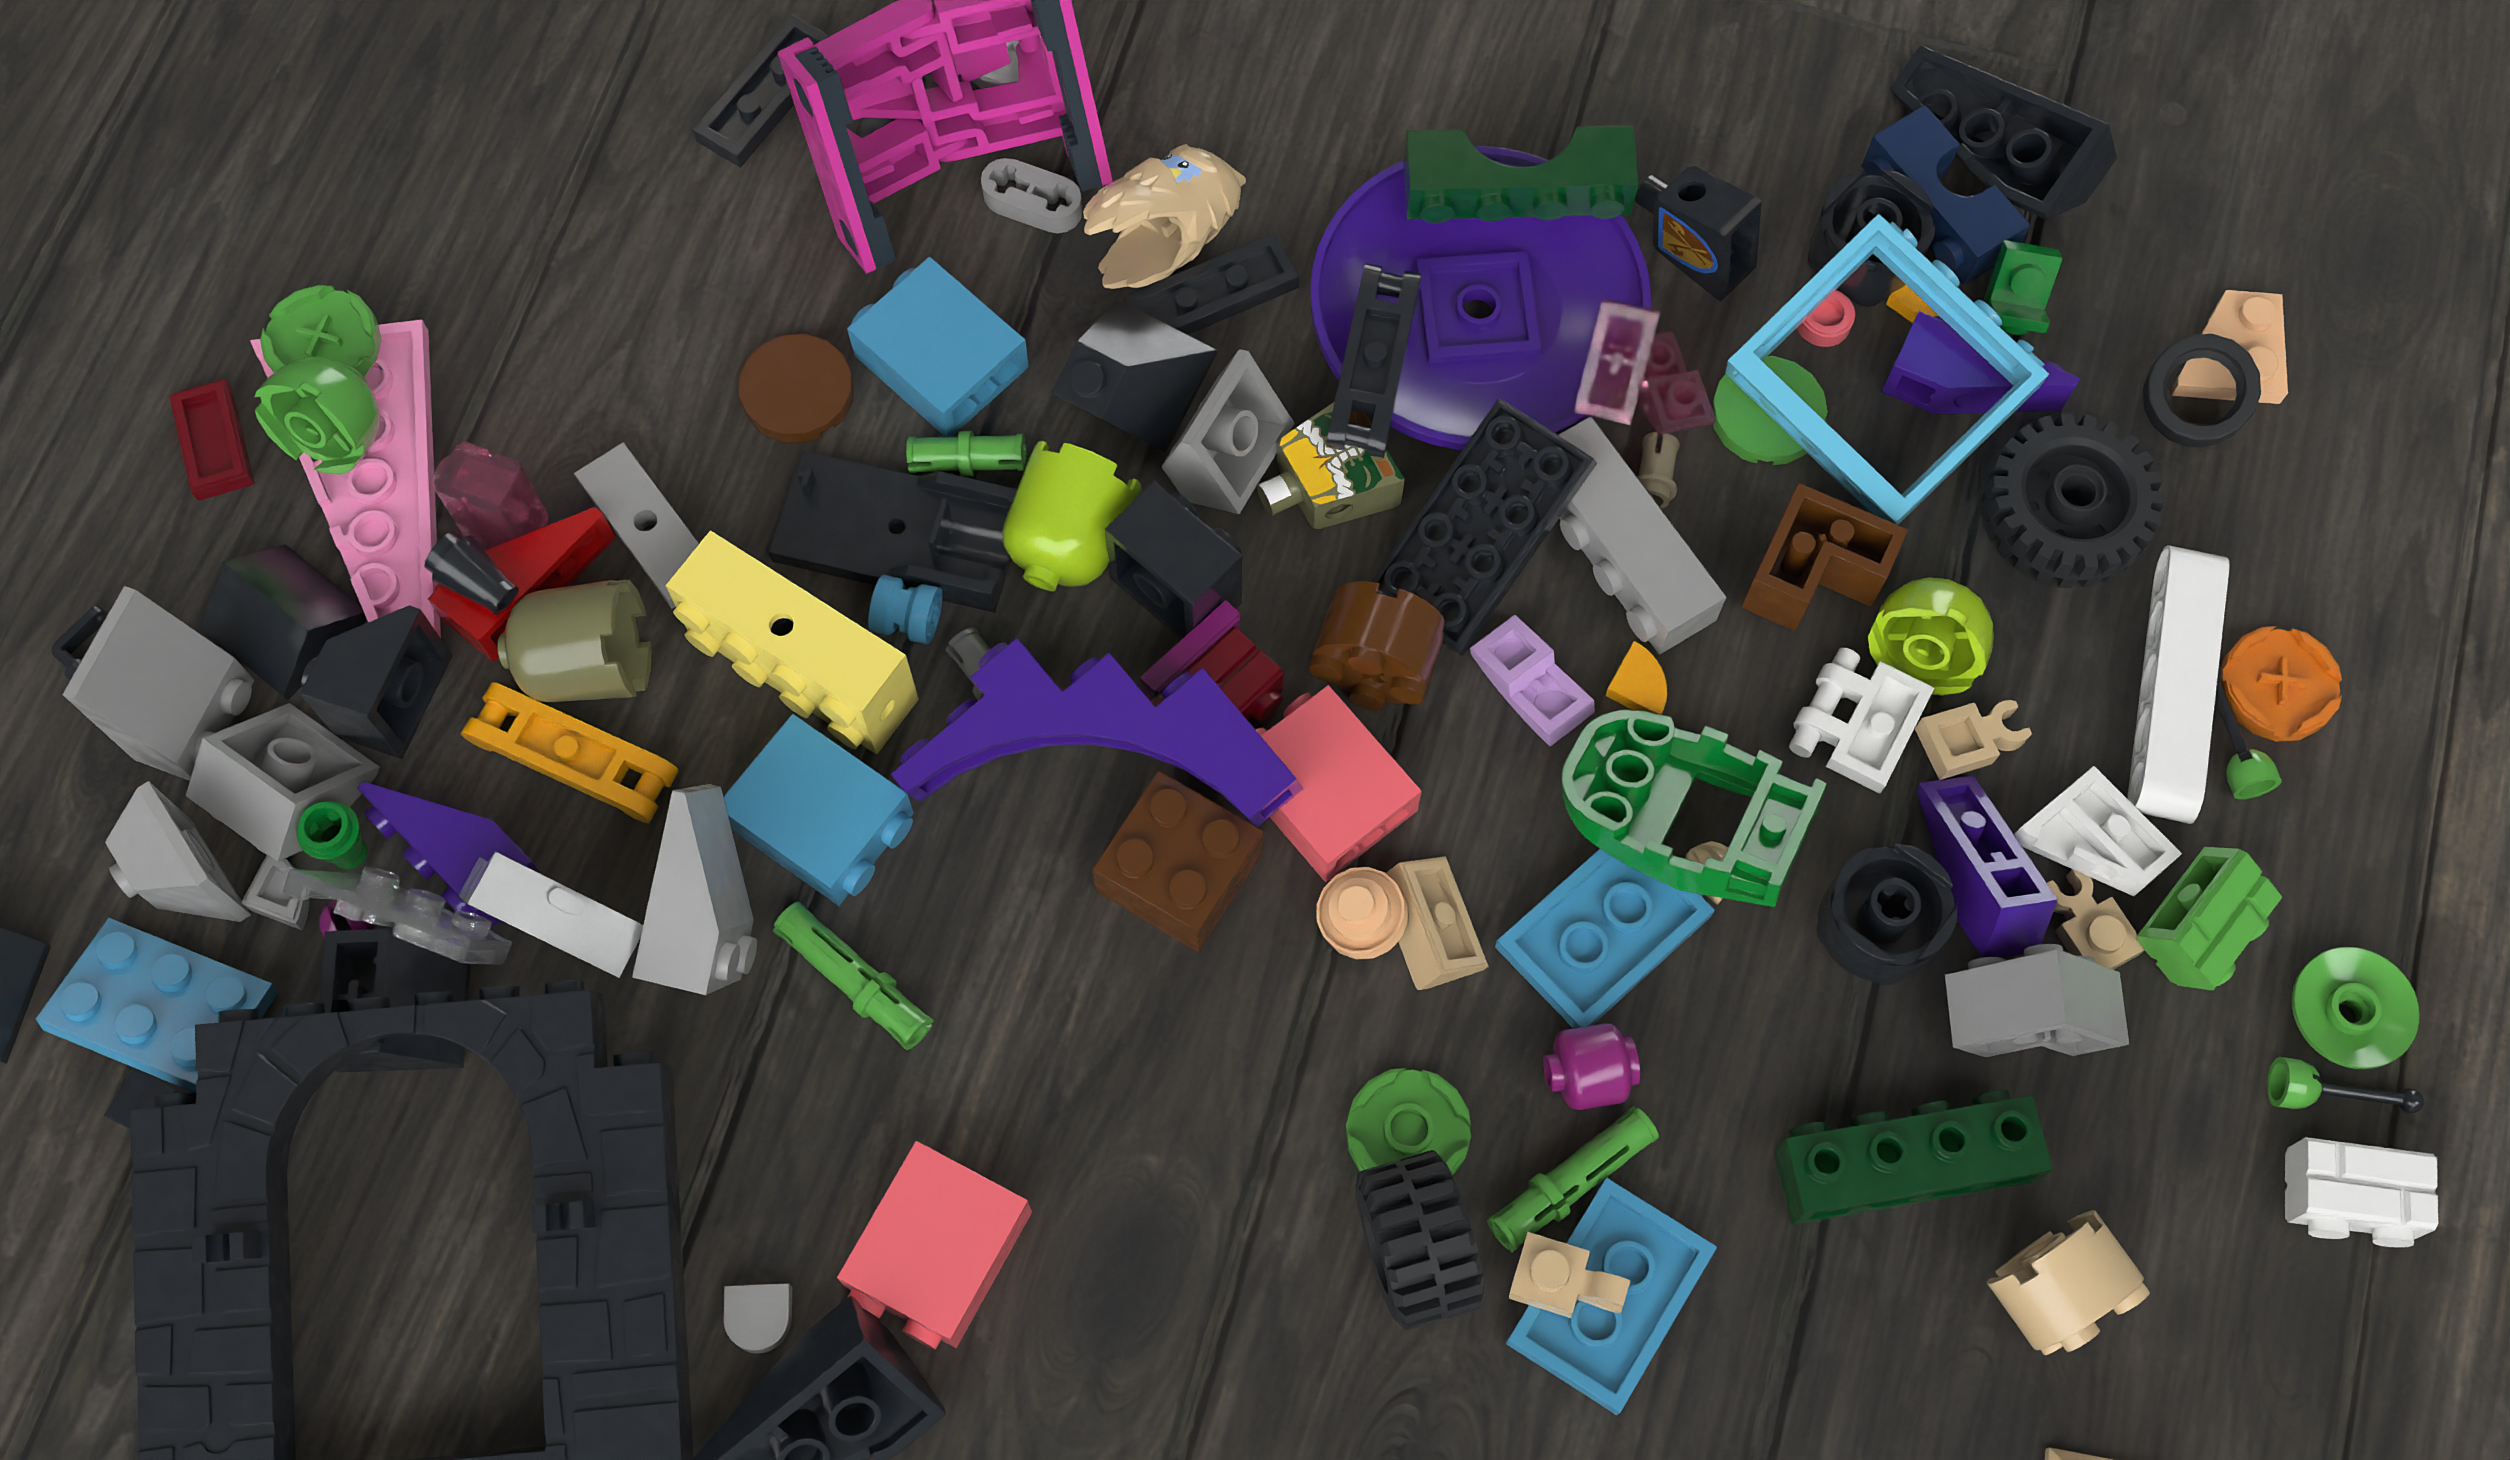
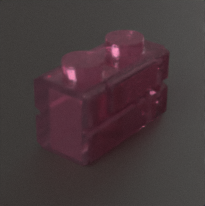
M462 441L459 445L455 446L450 457L447 456L442 459L435 471L433 485L438 496L464 537L472 535L481 547L490 549L545 527L549 521L548 513L543 503L540 502L538 494L519 461L498 453L491 456L487 449Z

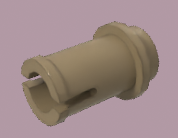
M1652 432L1643 437L1639 474L1636 477L1658 507L1663 509L1669 505V501L1677 493L1673 474L1680 443L1673 435L1663 433L1661 452L1659 453V448L1656 447L1658 432Z

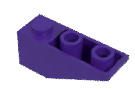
M1919 311L1883 387L1882 393L1932 414L1987 413L2013 385L1940 316H1930ZM2042 361L2044 363L2042 367L2049 373L2048 377L2040 388L2015 412L2061 411L2080 378L2065 372L2059 365L2053 362Z
M363 782L357 787L372 804L363 814L387 839L398 832L410 844L401 854L426 880L437 873L448 884L449 888L441 896L465 922L474 914L489 929L501 921L467 904L458 896L479 857L489 861L494 852H497L541 874L534 863L493 820L367 782Z

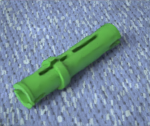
M795 902L781 913L774 923L775 928L773 932L796 949L810 964L841 989L854 1002L853 1009L861 1017L866 1018L870 1016L906 1050L916 1046L926 1036L932 1027L933 1019L912 1004L895 988L896 980L888 973L882 972L879 974L873 967L869 966L845 942L817 920L802 903Z
M1632 1106L1624 1115L1583 1145L1554 1170L1546 1175L1538 1173L1528 1181L1529 1188L1487 1219L1491 1231L1498 1241L1513 1253L1525 1242L1527 1232L1536 1233L1553 1219L1558 1222L1563 1220L1571 1213L1570 1206L1580 1197L1610 1176L1640 1150L1659 1138L1656 1127L1641 1109H1636L1635 1106Z

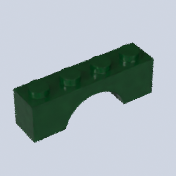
M1633 125L1576 127L1570 143L1558 156L1545 163L1530 167L1507 166L1487 158L1473 146L1463 129L1406 131L1403 167L1407 220L1441 223L1450 219L1480 218L1484 221L1496 222L1508 217H1537L1541 220H1556L1563 216H1594L1599 219H1610L1619 215H1631L1639 185Z

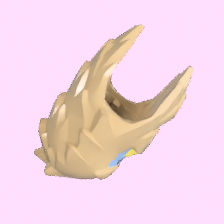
M1185 144L1171 150L1169 155L1162 160L1150 157L1127 172L1124 177L1100 189L1088 202L1083 211L1084 218L1087 220L1084 227L1085 233L1092 235L1112 228L1115 233L1121 231L1117 241L1111 246L1098 267L1100 272L1104 274L1102 278L1104 288L1144 287L1169 277L1175 270L1190 260L1192 261L1199 254L1203 246L1209 243L1224 227L1228 219L1233 216L1235 209H1238L1241 186L1246 184L1245 177L1215 154L1200 148L1189 147Z

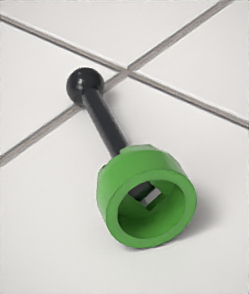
M2219 666L2215 702L2236 751L2226 769L2227 781L2234 798H2254L2272 791L2281 784L2282 780L2275 763L2267 754L2256 749H2248L2220 682L2223 671Z
M2278 1057L2272 1063L2268 1073L2267 1094L2270 1103L2275 1107L2289 1109L2307 1108L2317 1102L2321 1094L2398 1105L2406 1113H2417L2424 1106L2423 1095L2418 1090L2412 1088L2396 1093L2321 1082L2320 1075L2315 1067L2300 1059Z

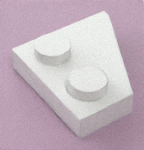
M2095 766L2014 834L2022 847L2132 896L2138 894L2182 854Z

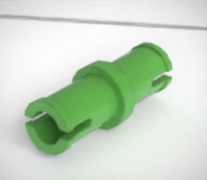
M959 431L958 437L916 438L913 436L907 439V463H912L908 465L909 473L959 471L961 476H974L975 470L1018 469V471H1025L1026 468L1024 434L974 436L973 431Z

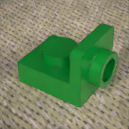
M2003 240L1983 302L1988 304L2002 320L2000 328L2004 332L2014 335H2026L2028 331L2047 332L2050 320L2045 308L2063 259L2058 249Z

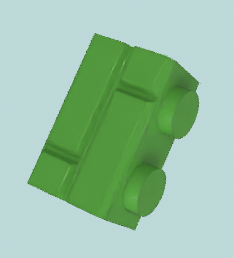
M2204 847L2135 939L2151 958L2157 960L2156 965L2170 982L2177 984V986L2214 990L2216 986L2225 983L2234 974L2236 969L2234 962L2247 944L2265 932L2269 925L2267 917L2281 900L2282 896L2268 878L2260 875L2262 870L2247 852L2233 848Z

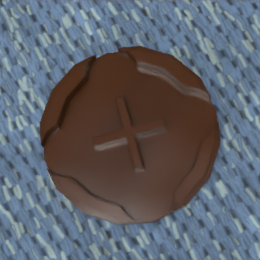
M787 334L763 343L747 358L739 375V398L748 418L765 436L785 443L810 442L822 437L821 432L828 430L832 425L835 429L846 418L853 402V377L843 354L827 340L809 334Z

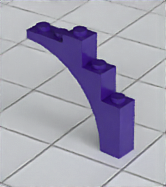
M1018 638L1009 645L1005 642L996 645L980 659L978 663L980 669L970 678L983 692L984 696L977 702L972 699L957 707L946 720L949 726L931 741L927 738L922 739L908 748L900 758L902 765L891 773L905 793L921 802L957 776L1002 756L1047 746L1097 745L1141 753L1188 772L1222 794L1256 827L1260 826L1303 789L1297 778L1203 668L1193 676L1190 672H1186L1173 680L1162 692V697L1165 700L1155 707L1110 653L1101 660L1094 657L1079 666L1069 679L1072 684L1063 691Z

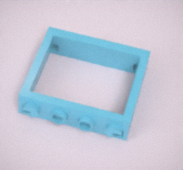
M1878 214L1728 360L1725 374L1869 513L1898 525L2040 388L2049 373L2042 367L2044 363L2032 353L2034 350L2033 346L2024 340H2019L2016 343L2000 328L2002 320L1988 304L1981 300H1976L1973 303L1957 288L1960 285L1959 279L1949 267L1939 260L1931 263L1915 248L1918 243L1908 229L1903 232L1893 221L1889 224ZM1872 254L1879 258L2013 385L1987 413L1902 495L1762 362Z

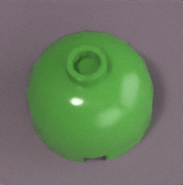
M304 357L293 360L273 373L255 394V397L261 398V403L255 409L256 417L267 435L286 454L295 460L303 453L310 455L312 459L322 460L314 470L325 474L342 475L353 470L367 454L379 430L380 413L378 403L364 376L352 366L331 359Z

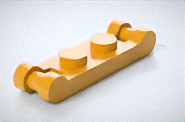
M495 682L490 684L482 697L486 704L477 719L469 718L461 731V735L472 744L487 751H494L612 805L630 817L644 823H650L656 813L658 805L655 803V800L662 788L671 787L679 773V769L651 752ZM507 715L516 716L508 732L499 729ZM629 768L642 774L634 790L620 784Z

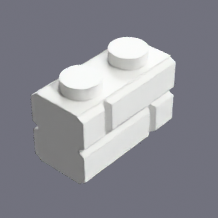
M2307 1137L2287 1148L2285 1153V1182L2287 1183L2285 1190V1219L2288 1223L2308 1225L2309 1235L2326 1239H2342L2350 1236L2349 1231L2371 1233L2372 1242L2376 1245L2410 1247L2414 1245V1239L2436 1230L2438 1225V1195L2435 1194V1189L2438 1185L2437 1157L2434 1154Z

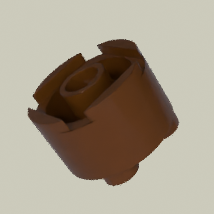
M1356 581L1345 583L1336 589L1312 654L1309 672L1320 680L1332 682L1338 687L1351 692L1349 697L1351 702L1366 710L1380 711L1385 703L1421 704L1427 692L1444 640L1445 631L1443 632L1445 620L1443 615L1433 605L1413 593L1399 589L1396 598L1377 594L1380 583Z

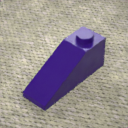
M1974 775L1919 783L1917 794L1938 862L1946 870L1953 884L1951 890L1955 901V908L1957 907V921L1980 957L2003 958L2024 954V949L2040 945L2058 899Z

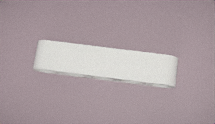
M2167 545L2161 552L2156 566L2128 788V800L2142 814L2191 824L2196 820L2203 803L2229 576V560L2227 557Z

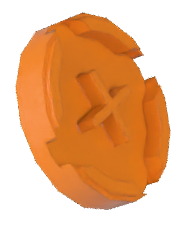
M2277 626L2261 627L2242 636L2224 657L2221 664L2223 676L2220 682L2236 721L2252 734L2276 742L2301 740L2318 732L2339 709L2342 695L2339 697V683L2342 681L2339 665L2327 647L2306 632L2293 628L2290 631L2275 629Z

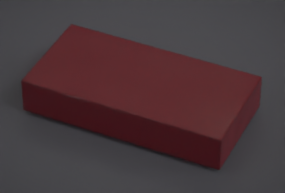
M222 379L169 394L190 491L193 496L200 501L255 485L233 389L228 381Z

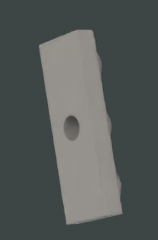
M623 442L574 474L582 488L596 507L604 514L607 522L671 609L676 606L667 590L666 584L699 543ZM655 525L653 529L649 531H643V529L647 526Z

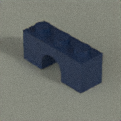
M1924 105L1875 134L1861 167L1865 170L1866 175H1881L1883 170L1897 172L1913 180L1926 192L1933 206L1931 214L1933 224L1935 225V234L1930 247L1933 249L1936 259L1949 267L1964 286L1995 267L2003 240L2021 243L2030 224L1996 185L1974 196H1960L1948 191L1940 183L1939 179L1947 174L1960 144L1930 109Z

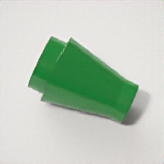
M338 801L319 802L307 808L301 815L297 826V841L306 854L313 858L333 863L342 869H353L363 863L368 852L367 845L362 838L358 818L348 805Z

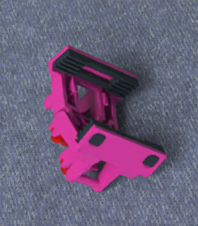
M898 0L815 45L807 37L777 52L838 238L866 274L896 261L883 215L878 212V209L873 204L940 170L939 161H957L1062 136L1065 151L1069 157L1081 192L1113 182L1071 0ZM1019 40L1015 47L1018 59L1019 81L973 91L970 81L1011 63L1006 43ZM931 72L933 80L939 87L925 89L922 76ZM863 117L896 118V120L863 138H860L846 127L853 120Z

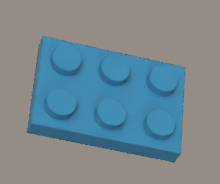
M1599 849L1497 940L1495 948L1572 1028L1592 1026L1712 916L1715 909L1700 894L1677 890L1631 868Z
M108 918L36 1017V1020L42 1030L197 1093L196 1081L198 1080V1074L196 1071L195 1025L218 1023V1012L232 1009H259L261 1019L276 998L277 993L270 982Z
M1606 1178L1566 1244L1590 1251L1585 1270L1606 1272L1630 1280L1621 1314L1607 1311L1576 1300L1572 1318L1529 1305L1506 1344L1615 1415L1621 1413L1717 1246Z

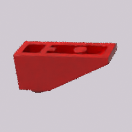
M593 507L485 550L504 575L519 588L513 602L498 615H494L487 608L438 584L435 587V592L428 600L446 625L494 663L499 658L498 639L502 633H505L512 608L527 594L540 590L570 586L616 537L604 514L596 507Z

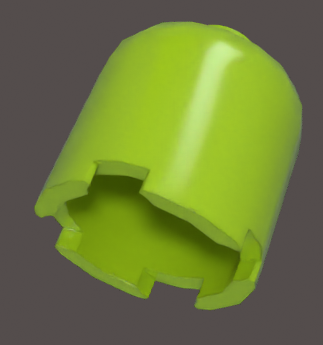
M1039 441L1031 453L1004 522L1002 531L1004 547L1012 560L1025 570L1023 578L1038 588L1055 591L1057 585L1066 587L1084 586L1101 576L1109 564L1105 528L1143 491L1136 479L1129 480L1126 485L1123 481L1113 476L1117 464L1109 459L1069 443H1063L1060 453L1048 451L1049 446L1046 442Z

